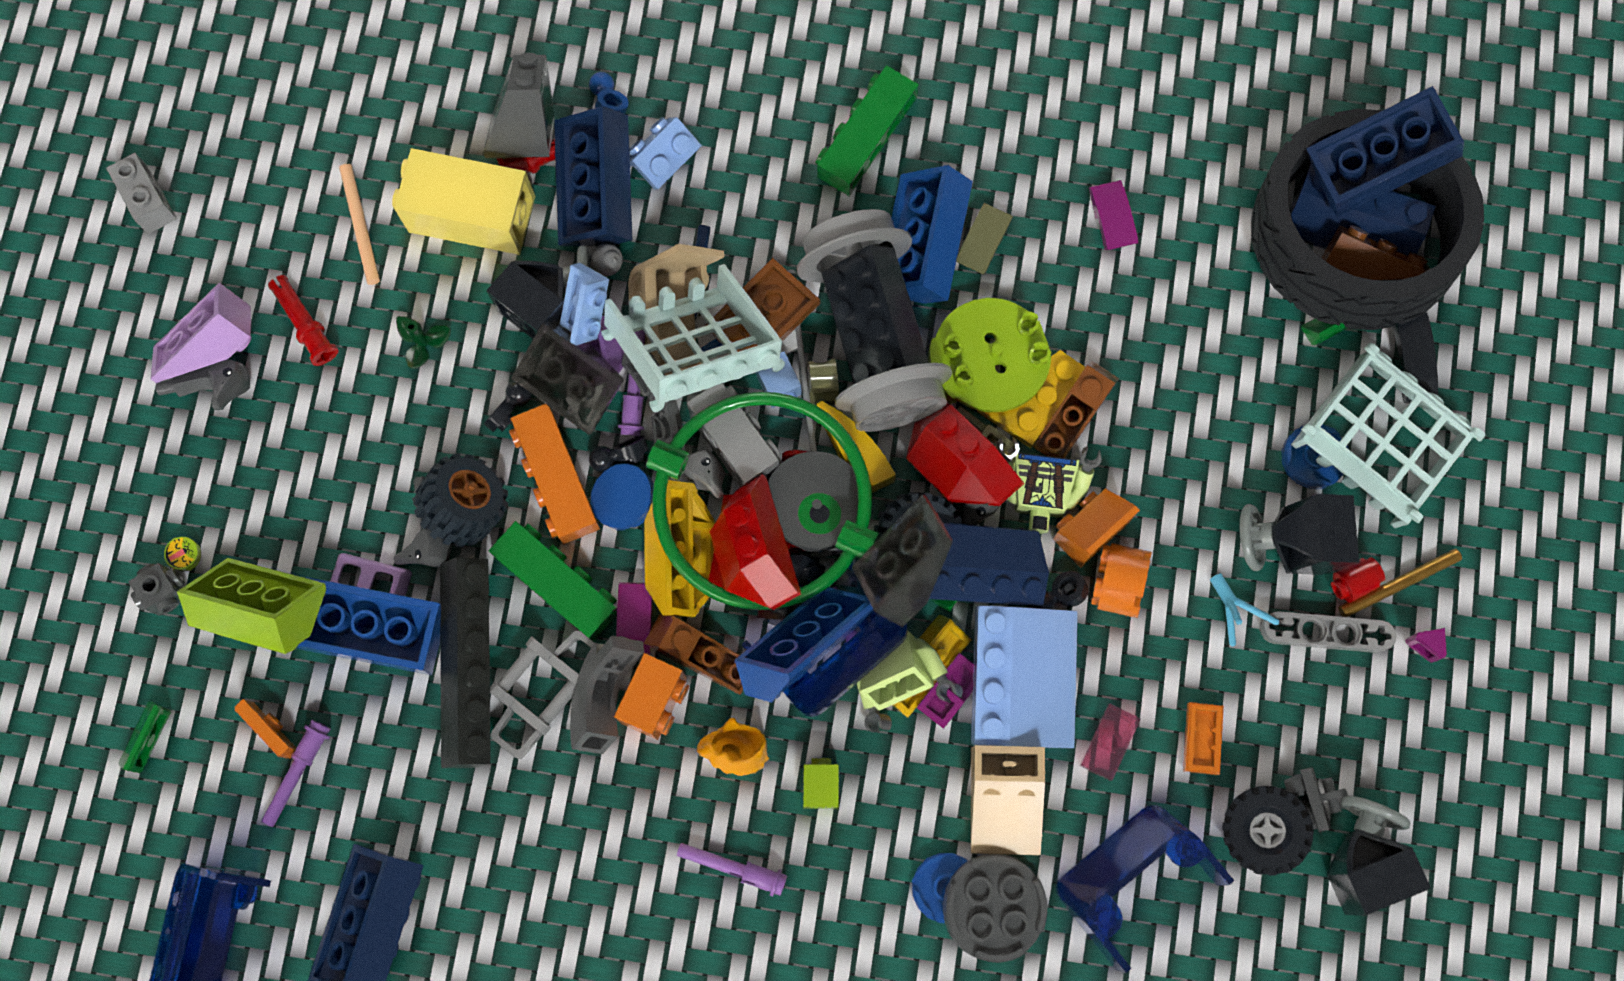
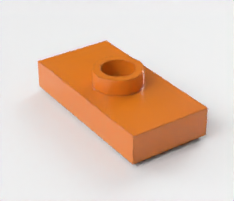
M242 699L234 707L235 711L277 756L290 759L296 747L280 731L284 727L283 724L270 712L265 715L254 702Z
M1195 702L1187 703L1183 772L1220 775L1224 706Z

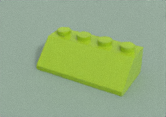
M227 558L177 591L188 626L287 654L296 649L301 642L311 635L326 592L325 583Z

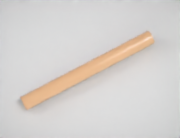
M343 164L339 166L366 281L368 285H374L379 283L380 279L351 164Z

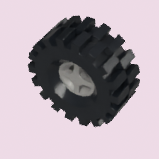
M1258 786L1241 793L1227 808L1222 825V830L1224 831L1223 839L1230 851V855L1240 863V866L1259 875L1276 876L1277 874L1291 871L1304 861L1313 842L1314 827L1308 809L1290 791L1275 786Z

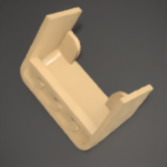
M677 244L635 266L630 273L628 281L629 301L634 296H640L646 305L645 310L658 306L659 292L666 286L670 287L675 293V300L688 297L689 282L696 277L700 278L706 289L709 283L707 265L724 258V251ZM694 314L679 318L688 331L695 329ZM672 321L651 327L659 340L680 334ZM645 334V345L650 344L651 341ZM686 341L665 347L674 361L695 355ZM657 350L651 352L660 366L666 364ZM701 362L680 368V370L700 365ZM672 371L664 373L665 376L672 374Z

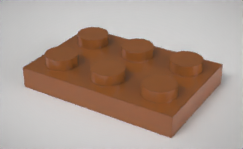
M774 258L743 287L782 342L820 304V299ZM726 304L713 318L716 322L736 315ZM741 323L722 329L731 343L751 337ZM714 332L710 333L716 340L720 342V340L717 338ZM753 344V345H750V346H747V347L738 349L737 351L740 352V351H743V350H746V349H749V348H752V347H755V346H758V345H757V344Z

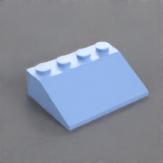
M1001 606L975 607L971 744L1074 748L1078 611Z

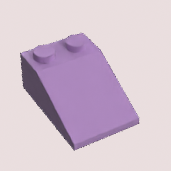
M218 283L153 347L151 380L158 383L227 360L236 351H243L251 341V306Z

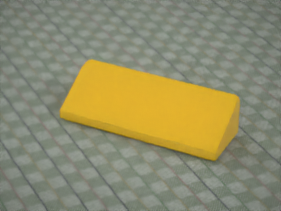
M938 615L920 637L936 650L946 669L971 641L950 618L943 615ZM931 688L892 706L908 718Z

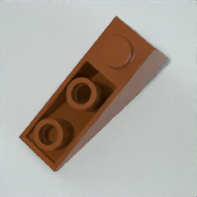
M1339 225L1321 257L1334 268L1356 277L1371 280L1406 279L1430 270L1429 265H1427L1428 261L1422 256L1412 252L1408 256L1396 251L1398 247L1385 239H1380L1379 242L1367 238L1368 233L1353 225H1350L1349 228Z
M1093 361L1088 363L1032 447L1046 456L1065 458L1119 378Z
M659 614L644 644L671 660L741 695L743 686L735 663V659L740 656L739 654L677 617Z

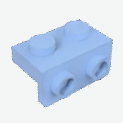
M677 117L660 118L650 128L652 134L645 141L640 139L629 148L630 166H634L654 190L659 189L702 146Z
M582 263L570 266L560 325L572 332L570 342L574 345L583 344L598 338L609 283L608 278Z

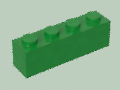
M887 65L881 74L875 73L867 86L869 91L863 99L859 97L853 104L850 111L851 117L847 123L841 122L833 135L834 141L829 149L824 147L819 153L815 162L817 164V178L850 196L917 99L919 84Z
M515 521L488 552L578 631L594 642L617 616V608L614 606L617 599L603 587L599 591L594 589L589 584L592 578L580 567L577 566L572 570L566 565L564 561L567 557L553 544L549 549L539 541L543 536L530 524L527 523L522 527Z

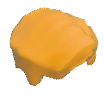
M730 718L723 727L704 736L699 741L696 750L701 757L708 759L713 767L722 770L726 774L732 773L738 776L756 773L758 770L763 769L764 763L769 760L765 734L756 727L738 723L735 718Z

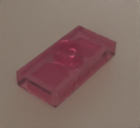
M1109 703L1079 766L1109 781H1113L1141 719Z

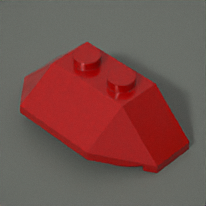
M946 403L941 410L914 422L906 458L949 502L1000 506L1024 485L1022 479L996 447L951 404Z
M761 474L746 485L735 490L711 528L710 535L726 591L775 610L801 595V591L767 478Z

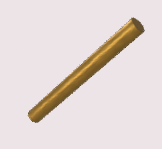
M1455 548L1381 585L1378 589L1354 602H1347L1339 606V613L1342 617H1349L1461 561L1462 555Z

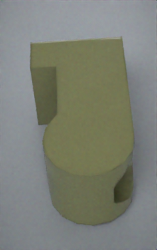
M835 358L820 363L808 361L807 379L810 403L816 406L821 401L829 405L835 404V399L839 395Z

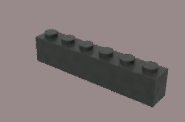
M456 557L440 564L441 768H476L491 764L488 559Z

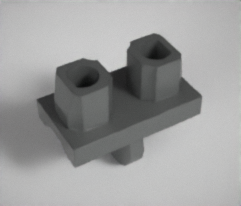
M1313 767L1300 770L1301 774L1284 780L1286 790L1290 791L1293 795L1301 796L1308 794L1311 808L1307 809L1310 813L1314 829L1318 828L1319 832L1329 830L1331 825L1323 801H1328L1331 814L1342 811L1338 798L1348 795L1346 788L1335 790L1332 777L1321 780L1325 793L1321 794Z

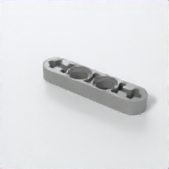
M1273 612L1270 615L1279 620L1280 626L1290 627L1294 625L1293 620H1296L1294 631H1283L1276 636L1275 630L1269 628V625L1272 623L1263 619L1260 625V632L1263 638L1269 643L1379 653L1390 649L1395 644L1397 638L1396 631L1391 624L1386 621ZM1305 622H1313L1318 626L1320 633L1316 640H1310L1304 636L1302 628ZM1344 624L1352 629L1353 639L1350 643H1344L1338 639L1336 630L1339 625ZM1378 628L1381 635H1386V640L1380 642L1379 645L1375 638L1362 639L1363 633L1371 634L1376 632Z

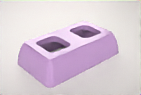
M341 553L338 556L330 582L339 583L343 567L345 565H352L361 568V574L356 587L371 590L376 574L384 573L393 576V583L389 593L401 596L406 595L412 572L409 569L346 553Z

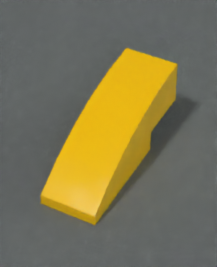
M824 401L817 403L818 407L830 414L845 428L858 446L869 473L871 493L894 483L896 474L875 442L864 431L857 430L854 421L841 411ZM825 429L838 457L851 465L839 442Z

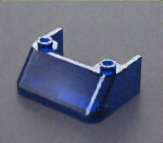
M853 562L845 571L846 575L865 596L876 598L878 604L859 625L860 631L811 674L807 671L782 693L805 716L814 717L822 714L898 648L908 635V627L904 617ZM747 640L741 644L745 651L752 646Z
M1158 805L1146 806L1139 810L1066 871L1056 884V893L1059 900L1117 971L1127 973L1132 968L1108 940L1120 929L1123 921L1122 912L1112 897L1165 853L1179 867L1187 868L1199 864L1217 886L1230 885L1235 881L1196 834Z
M181 864L174 877L149 981H223L222 977L238 910H246L250 904H253L258 894V886L270 887L271 880L244 873Z

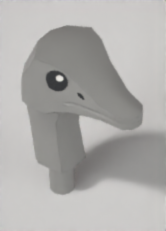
M703 450L689 456L687 466L679 480L671 477L669 480L694 483L697 490L709 491L716 498H720L723 495L722 484L726 473L719 459L710 451Z

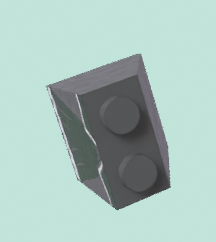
M523 53L513 56L491 117L484 150L485 158L549 157L555 117L546 55Z

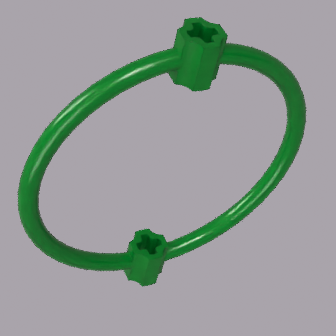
M750 392L731 396L709 405L687 421L669 444L657 439L649 453L646 467L657 471L653 486L652 505L658 538L665 554L680 575L697 590L721 603L743 609L772 610L730 593L704 578L684 558L672 536L666 512L669 477L679 480L690 456L689 452L682 450V448L694 433L706 423L726 412L748 406L768 405L788 408L812 418L828 430L839 442L852 465L858 489V509L855 523L846 520L836 542L835 548L843 552L825 573L800 588L801 595L776 609L789 607L818 595L841 577L855 557L867 561L878 533L868 529L872 507L869 473L858 446L845 428L826 411L806 400L782 393Z

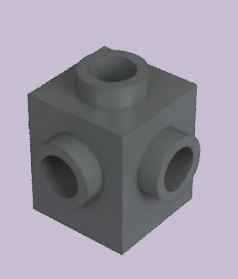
M160 563L149 564L141 568L136 573L137 576L128 581L134 591L131 593V598L140 610L145 609L160 616L174 610L180 603L177 591L183 588L184 581L173 567L169 569Z

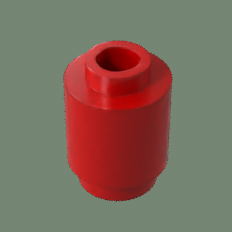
M1361 558L1358 564L1342 568L1333 573L1331 587L1334 594L1340 600L1344 599L1352 603L1378 589L1380 583L1385 581V573L1381 565L1374 558Z

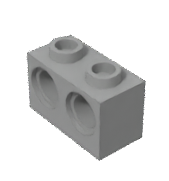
M136 153L106 167L133 219L148 234L177 219L150 168Z

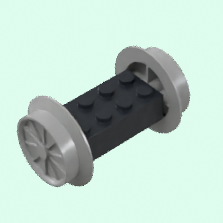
M877 209L845 213L828 219L812 228L802 240L806 255L800 260L796 269L798 276L805 281L824 282L854 385L836 397V408L841 411L851 412L856 429L864 432L901 427L924 419L941 410L947 403L942 385L950 379L952 370L947 364L929 363L898 262V258L904 255L912 245L911 235L905 230L894 228L891 215L886 211Z

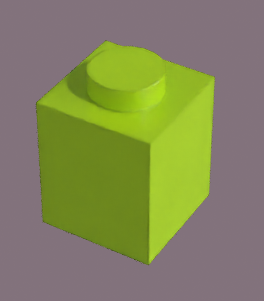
M812 758L811 765H804V809H838L839 765H831L830 758Z

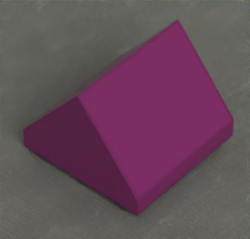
M1445 628L1419 632L1405 640L1408 646L1430 663L1444 659L1447 655Z

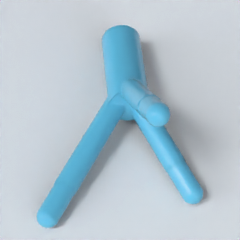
M1217 574L1210 579V582L1225 604L1230 646L1236 645L1234 620L1237 625L1242 624V619L1236 605L1274 625L1279 624L1277 618L1237 598L1222 574Z

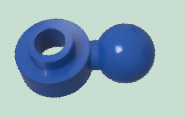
M597 72L592 75L589 81V88L597 96L595 108L604 106L626 114L629 104L628 99L621 92L613 90V78L606 72Z

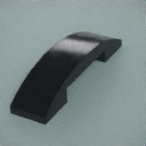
M1426 312L1422 316L1404 324L1395 323L1396 326L1393 327L1401 363L1400 370L1413 375L1418 380V385L1427 392L1438 395L1435 345L1428 313ZM1402 393L1404 403L1412 401Z

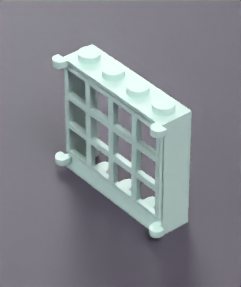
M725 264L719 265L717 288L705 291V285L700 278L696 277L689 282L688 297L675 300V293L670 287L666 286L659 292V305L646 310V305L640 296H634L630 299L629 315L626 316L621 314L612 299L605 300L604 325L607 329L602 330L601 335L606 341L614 338L617 340L655 396V400L649 402L653 412L662 410L665 402L676 400L761 370L772 368L774 372H778L785 365L783 359L780 358L781 338ZM727 304L736 315L735 317L716 322L707 309ZM699 312L708 325L688 331L679 318ZM672 321L680 334L659 340L651 327ZM741 323L751 337L731 343L722 329ZM643 330L651 343L643 346L634 332ZM714 332L723 346L703 352L694 338ZM686 341L695 355L674 361L665 347ZM753 344H757V345H758V346H755V347H752V348H749V349H746V350H743V351H740V352L737 351L738 349H741V348H744V347H747V346H750V345H753ZM657 350L666 364L657 366L649 353ZM726 353H729V354H730V355H727V356H724V357H721V358H718V359L709 361L710 358H713V357H716V356H719V355H722V354H726ZM701 362L700 365L680 370V368ZM672 371V374L666 376L663 375L664 373Z
M1368 343L1364 348L1367 352L1359 356L1314 416L1303 426L1302 431L1291 445L1297 449L1307 444L1320 454L1316 459L1319 465L1324 468L1333 465L1346 475L1342 480L1345 486L1350 489L1361 487L1372 496L1368 501L1371 507L1376 510L1387 508L1396 516L1390 523L1394 528L1408 525L1411 520L1418 524L1423 519V515L1418 512V509L1471 439L1476 438L1480 442L1485 437V433L1477 427L1472 428L1467 418L1458 413H1453L1444 405V401L1438 395L1427 392L1418 385V380L1413 375L1398 369L1392 364V360L1387 354L1381 352L1375 344ZM1367 366L1387 380L1377 394L1358 379ZM1352 385L1372 400L1359 417H1356L1339 403ZM1392 386L1412 400L1402 414L1383 399ZM1377 405L1396 420L1383 438L1364 423ZM1417 406L1437 420L1427 434L1408 419ZM1333 410H1336L1353 424L1340 442L1321 428V425ZM1402 425L1421 440L1409 458L1389 443ZM1442 426L1456 435V438L1447 449L1433 439ZM1358 430H1361L1378 444L1365 462L1346 448ZM1427 446L1441 456L1428 474L1415 464V461ZM1383 450L1403 464L1390 482L1371 468ZM1409 470L1423 480L1410 498L1396 488Z

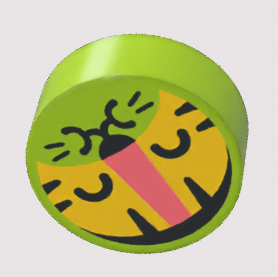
M187 537L172 539L164 550L166 563L178 571H190L201 560L200 546Z

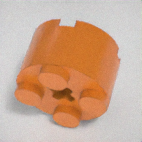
M1111 543V546L1104 545L1098 572L1105 575L1104 579L1098 577L1096 579L1091 604L1097 605L1098 610L1138 618L1152 552Z

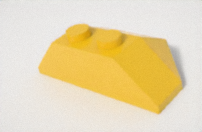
M668 480L666 512L672 536L688 563L700 575L709 580L714 552L710 530L715 524V520L705 502L697 494L698 490L694 483ZM651 504L644 520L645 588L662 615L696 617L700 611L699 609L706 603L709 596L693 587L670 562L658 538L653 517V505Z

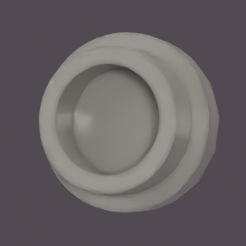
M607 243L601 244L591 253V266L599 274L612 276L621 268L622 254L616 246Z

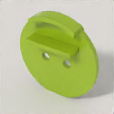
M998 298L972 300L953 310L942 322L936 337L932 338L928 351L929 363H943L951 367L952 376L942 385L947 402L954 404L958 401L967 407L983 412H1004L1018 408L1031 400L1043 386L1051 364V351L1040 321L1037 320L1039 318L1038 315L1027 311L1016 303ZM986 335H992L995 338V341L993 343H987L984 337ZM1003 365L1006 371L998 373L995 370V366Z

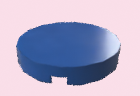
M1324 424L1321 425V428L1339 442L1341 441L1340 434L1334 428ZM1303 426L1296 429L1285 440L1281 451L1282 465L1287 475L1296 484L1308 489H1324L1334 485L1344 474L1333 465L1327 468L1319 465L1316 459L1320 454L1307 444L1297 449L1294 448L1291 444L1300 434Z
M617 464L606 469L597 478L591 491V506L594 515L602 524L618 531L641 525L652 504L654 486L652 479L644 470L630 464Z
M938 853L926 858L916 869L912 879V896L917 908L927 918L938 923H945L943 916L945 890L953 874L968 861L966 858L954 853Z

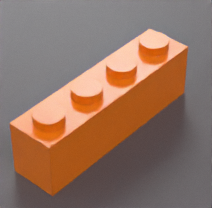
M543 404L511 417L514 426L513 429L509 430L516 448H523L526 458L522 459L521 462L528 478L534 476L538 488L533 489L540 508L546 506L550 518L545 519L552 538L558 536L564 545L600 530L549 404Z

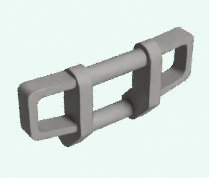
M574 631L553 653L531 636L525 644L528 647L500 681L497 684L493 682L490 686V693L508 706L492 730L491 738L515 758H524L541 736L547 734L551 729L550 723L574 695L579 674L559 658L579 640L583 641L590 648L593 647L595 643L582 632ZM538 655L568 679L567 683L539 717L508 693ZM514 713L518 714L536 729L518 750L501 737L503 729Z

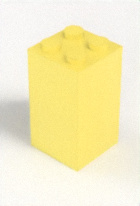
M411 148L408 159H404L402 162L400 188L394 191L392 206L409 233L520 255L535 200V194L526 171Z

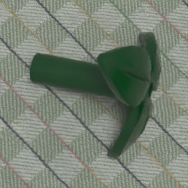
M404 316L396 318L397 330L403 341L415 342L416 344L407 350L405 355L406 364L410 369L421 367L428 361L427 345L439 349L448 341L451 334V329L448 326L435 325L425 335L421 324L416 320Z

